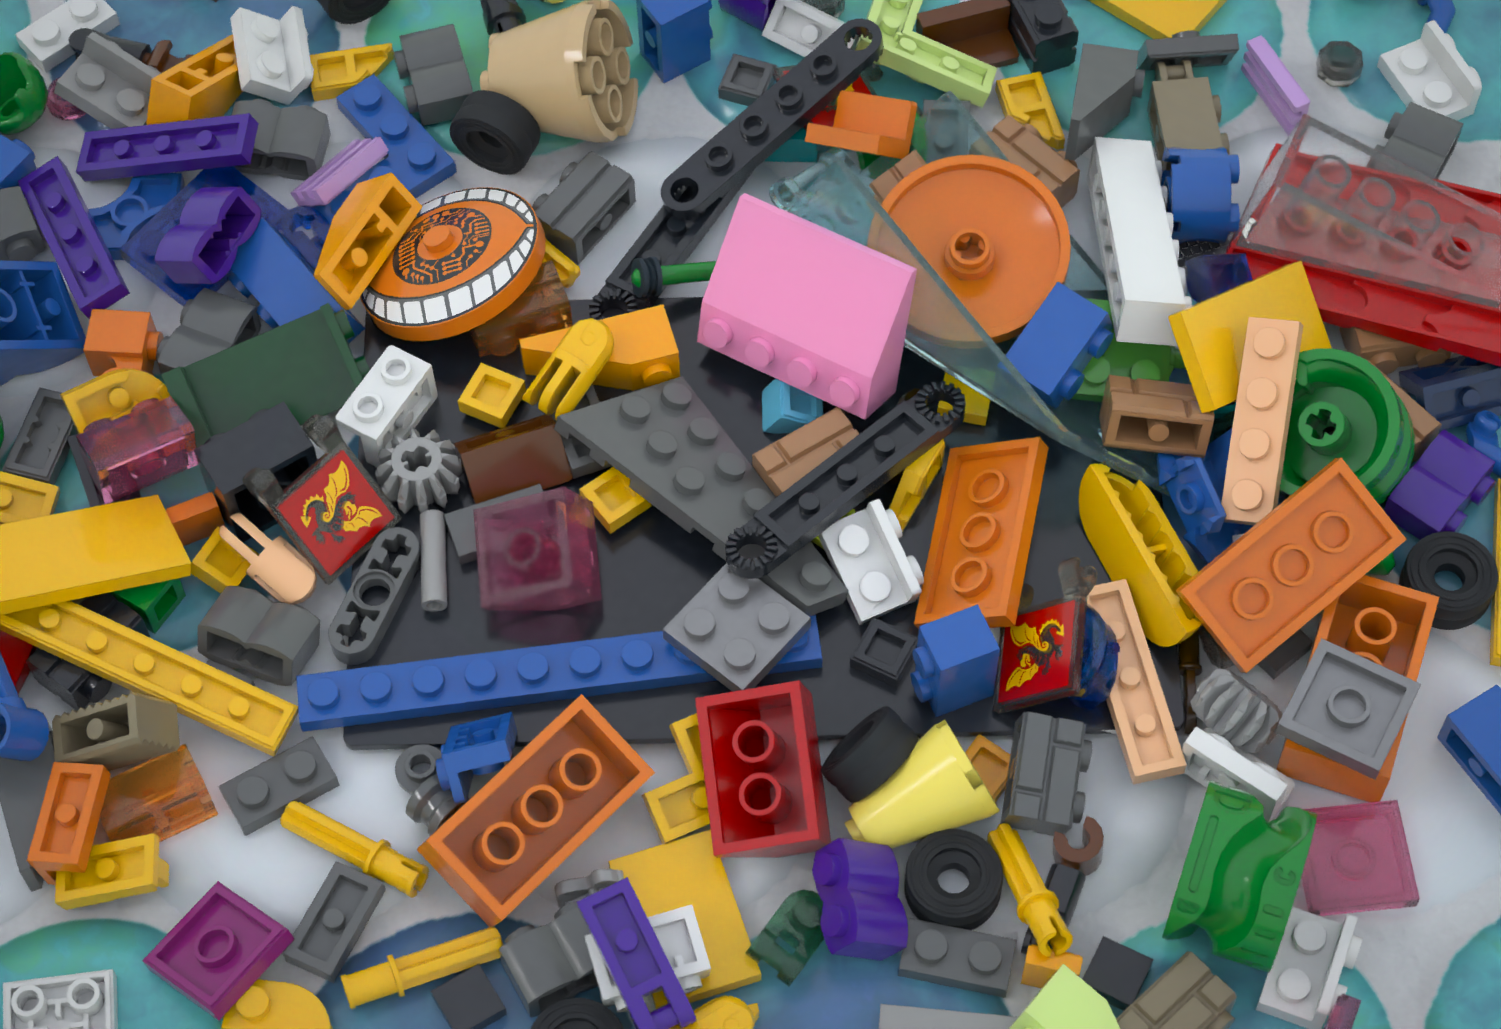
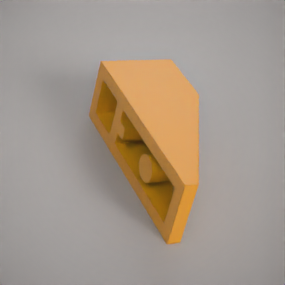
M232 34L151 79L146 125L221 117L227 112L243 92L240 87Z
M392 172L356 184L333 216L313 277L345 310L352 309L423 207Z
M663 304L600 320L612 332L614 349L610 359L592 383L593 385L634 391L680 377L679 351ZM571 327L519 340L525 374L538 375Z

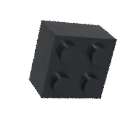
M284 401L270 409H262L256 412L248 421L226 433H219L210 437L204 445L194 450L208 492H213L222 518L231 532L242 542L252 537L230 518L231 515L241 513L262 532L283 521L274 506L319 467L313 443ZM314 500V501L310 502V504H309L308 506L312 505L313 503L317 502L318 500Z

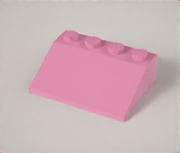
M744 193L737 202L702 300L697 342L866 420L896 392L917 268Z

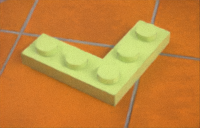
M923 0L872 1L866 19L874 22L880 28L884 46L879 60L873 63L887 66L909 76L918 83L928 84L951 94L957 100L970 101V103L983 108L990 95L997 71L996 67L914 32L913 28L917 19V13H919ZM861 35L855 50L867 48L871 44L872 39L870 40L868 36L865 38Z

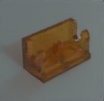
M183 744L175 752L155 757L110 778L99 819L110 842L152 833L158 835L159 842L218 815V812L186 744Z

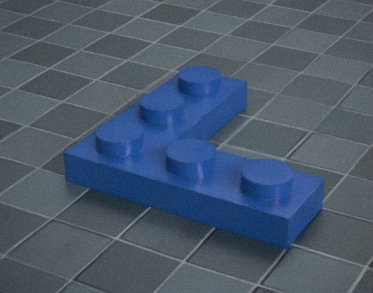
M374 74L338 95L336 101L338 109L365 138L373 140L375 137H381L389 151L383 157L384 160L372 166L327 205L312 206L314 216L329 231L333 216L356 184L392 172L415 198H418L457 173L455 161Z

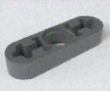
M401 527L389 528L380 533L375 539L328 630V638L333 654L340 662L348 665H359L367 662L376 653L421 565L419 542L415 534L410 530ZM400 546L405 547L407 556L398 555L391 567L392 576L387 572L390 567L388 551L397 552ZM372 586H383L390 591L388 599L377 606L365 604L361 597L364 591ZM358 614L364 619L360 627L363 642L354 640L350 646H346L343 636L352 637L360 625Z

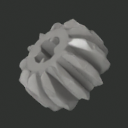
M413 427L410 438L406 440L393 434L391 440L392 448L380 449L378 456L380 465L377 466L375 471L377 483L382 487L383 497L388 501V504L398 501L399 509L404 514L414 505L419 507L420 512L428 510V505L432 503L445 509L448 502L446 494H458L460 488L459 477H461L463 472L461 459H458V456H456L455 446L451 443V440L440 442L439 434L434 429L425 437H420L419 432Z
M1215 669L1208 678H1204L1196 689L1197 693L1190 701L1196 716L1204 721L1206 726L1245 753H1259L1277 735L1275 732L1282 717V712L1278 709V706L1257 690L1254 685H1251L1241 676H1237L1230 670Z

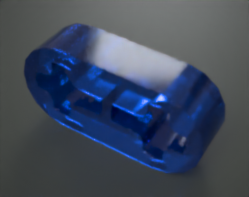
M297 206L284 214L281 220V231L315 270L331 224L315 208ZM300 226L306 230L312 229L313 238L309 239L303 231H296L295 229Z

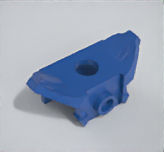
M1232 428L1208 445L1204 458L1157 453L1159 486L1166 485L1187 531L1182 537L1206 565L1233 544L1232 536L1244 534L1254 526L1224 522L1226 513L1221 502Z

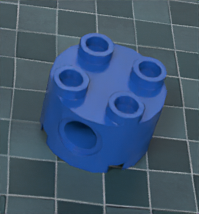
M1166 147L1163 152L1162 161L1171 162L1170 170H1162L1160 185L1166 186L1168 191L1166 212L1173 214L1172 239L1178 240L1179 244L1188 241H1208L1224 244L1231 232H1238L1239 204L1231 203V184H1238L1240 163L1238 155H1228L1227 149L1224 147L1204 150Z

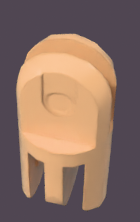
M241 513L231 515L230 518L265 548L257 556L224 525L220 527V537L251 563L246 574L273 598L282 603L293 605L303 603L311 597L316 589L317 582L314 567L285 538L280 535L272 541Z

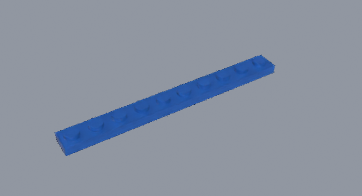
M816 614L810 616L811 628L768 674L822 668L823 658ZM663 631L296 676L299 724L302 732L578 698L581 694L584 697L717 681L716 678L664 640Z

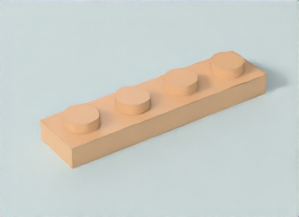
M1257 317L1248 318L1221 502L1226 513L1224 522L1255 525L1278 505L1303 325L1300 321Z
M1123 579L1076 589L1075 603L1076 605L1082 604L1081 622L1132 784L1184 774L1187 764L1127 580Z

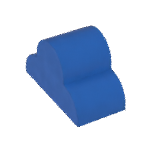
M0 260V386H2L17 375L45 371L62 365L84 353L83 348L86 336L57 262Z

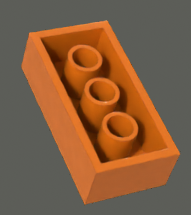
M1364 575L1322 610L1306 668L1322 638L1417 682L1439 597ZM1407 716L1376 780L1285 738L1276 770L1287 777L1379 805L1391 778Z
M581 694L416 850L489 927H493L503 921L655 772Z

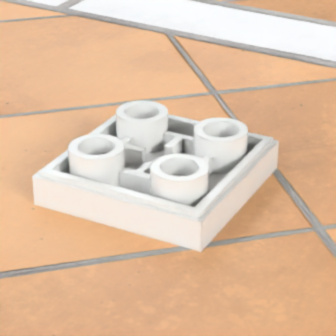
M113 969L5 982L3 983V1029H118L117 975Z

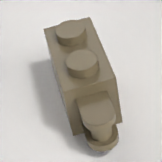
M1189 59L1181 60L1180 65L1166 66L1164 62H1156L1155 81H1152L1147 112L1157 160L1162 162V170H1170L1171 162L1162 161L1163 152L1166 147L1200 150L1224 147L1229 155L1227 133H1220L1218 123L1221 121L1220 98L1218 95H1212L1208 77L1194 78Z

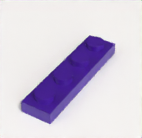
M250 113L85 132L76 173L85 182L247 165L251 163L259 123Z
M56 156L18 180L20 188L80 311L90 319L92 309H106L130 294L67 166L62 160Z

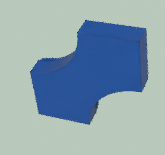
M182 173L132 177L127 190L115 201L99 208L88 209L113 260H128L129 253L135 242L151 228L167 222L180 221L185 184Z

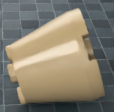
M585 0L507 31L492 33L488 43V70L482 71L480 75L481 90L505 95L522 105L534 117L539 125L540 132L595 143L611 142L618 136H626L634 121L638 99V79L630 78V60L626 51V47H631L633 44L628 24L621 10L613 1Z

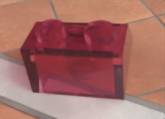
M172 396L160 401L157 398L144 400L131 409V413L115 420L111 418L96 420L85 427L84 433L76 435L80 454L104 504L198 465L194 450L197 449L195 431L191 422Z
M560 487L473 510L482 609L561 610L602 600L592 501L566 487Z

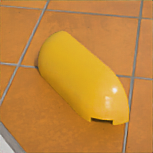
M1090 464L1082 477L1079 488V512L1086 536L1112 582L1123 579L1127 580L1144 635L1154 644L1163 647L1183 642L1192 636L1202 623L1178 595L1176 590L1198 573L1197 568L1155 496L1141 480L1133 484L1128 479L1109 472L1111 465Z

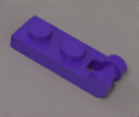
M628 877L577 901V907L626 1005L635 1028L669 1029L678 1024L682 1029L696 1022L693 1009ZM662 989L668 1004L649 1012L643 998Z

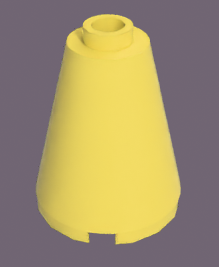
M944 719L935 724L917 741L908 758L890 778L871 794L848 807L852 818L844 823L853 840L888 845L893 849L924 839L934 832L955 829L989 818L1000 810L961 747L960 742Z

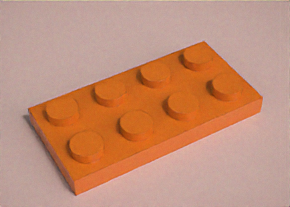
M1040 437L950 448L923 577L924 583L921 587L922 593L919 597L914 625L918 629L921 625L977 604L989 628L1015 626L1049 449Z
M1342 457L1335 458L1179 587L1176 592L1239 671L1247 673L1407 539Z

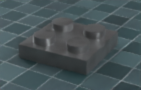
M726 563L663 628V639L731 691L754 688L811 628V617L758 578L747 579L736 575Z
M1321 638L1278 723L1275 733L1376 780L1421 684Z

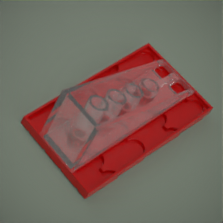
M1304 113L1284 144L1276 143L1271 150L1240 218L1239 230L1234 232L1208 291L1221 294L1285 265L1302 261L1323 322L1342 328H1360L1435 352L1439 348L1501 367V194L1432 179Z

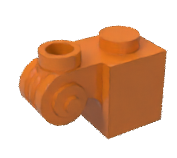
M92 309L83 351L93 376H101L107 372L125 368L145 371L154 376L152 372L154 362L156 361L157 349L164 337L162 332H157L150 312Z

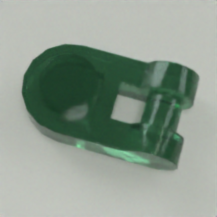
M799 890L790 894L745 952L746 955L757 963L762 959L778 971L776 978L788 987L824 940L821 929L823 901L819 894L810 890ZM778 936L795 949L792 954L775 942Z

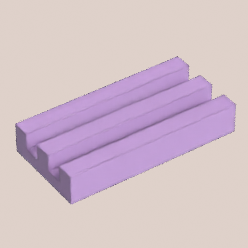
M1262 35L1248 40L1246 47L1249 51L1244 54L1246 63L1242 64L1241 71L1288 136L1303 131L1310 105L1309 98Z
M375 137L373 140L365 138L362 141L356 139L293 190L291 194L299 207L327 205L387 155L389 150L381 137Z

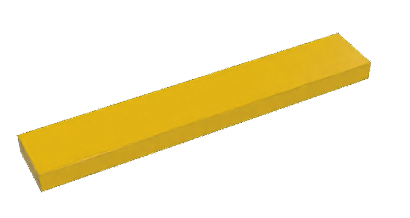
M72 601L0 615L1 631L135 693L171 701L177 705L178 713L273 757L277 754L299 713L298 706Z

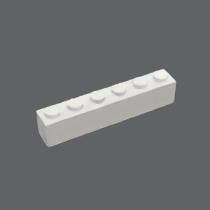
M1095 137L1087 180L1116 341L1177 346L1168 316L1192 306L1190 296H1184L1185 269L1178 267L1179 241L1172 239L1173 214L1166 212L1167 187L1160 185L1162 162L1155 160L1151 141Z

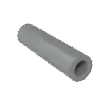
M426 510L420 514L421 606L426 611L437 612L447 608L445 518L442 511Z

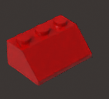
M797 680L695 698L714 856L716 858L786 857L816 852L831 843L812 693Z

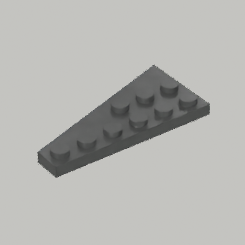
M683 376L557 417L554 427L555 431L567 440L574 436L591 449L589 457L602 467L609 463L630 479L629 487L687 532L691 534L696 529L714 543L712 551L725 561V544L729 534H733L734 529L741 528L749 522L756 512L776 498ZM811 541L769 574L758 578L809 617L843 604L849 591ZM748 544L743 546L738 553L740 558L743 556L746 561L747 558H751V561H754V558L759 560V556H764L766 550L759 545Z

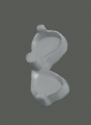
M596 869L586 877L572 878L556 883L554 889L558 907L562 908L565 906V902L587 893L592 895L598 892V889L608 887L624 879L623 871Z

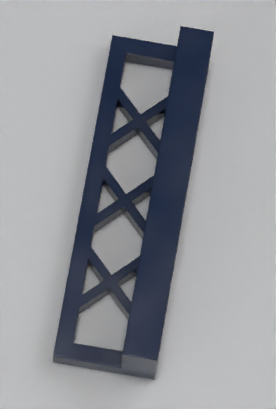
M1462 355L1447 359L1442 364L1422 368L1415 367L1398 372L1400 386L1415 395L1417 403L1442 424L1439 431L1466 425L1469 421L1473 422L1475 415L1483 410L1490 411L1497 416L1501 415V367Z

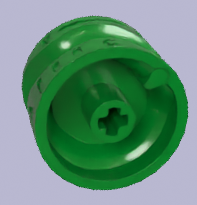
M1319 348L1300 352L1279 492L1287 499L1335 458L1342 457L1379 505L1389 498L1393 490L1409 471L1414 455L1415 433L1412 419L1405 404L1383 374L1360 356L1334 348Z
M1210 780L1162 939L1176 940L1189 937L1200 927L1207 932L1212 941L1213 955L1269 973L1279 950L1313 837L1317 813L1298 807L1287 806L1276 819L1267 822L1264 818V806L1255 796L1244 790L1231 786L1227 788L1221 786L1218 782Z

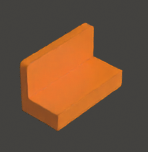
M842 90L838 97L833 127L808 123L805 142L903 159L909 154L917 103Z
M53 763L27 857V862L49 885H56V871L81 873L86 871L111 773L104 765Z

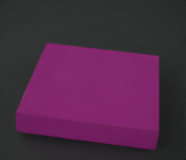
M217 881L142 961L152 973L219 1021L291 944L294 937L286 927Z

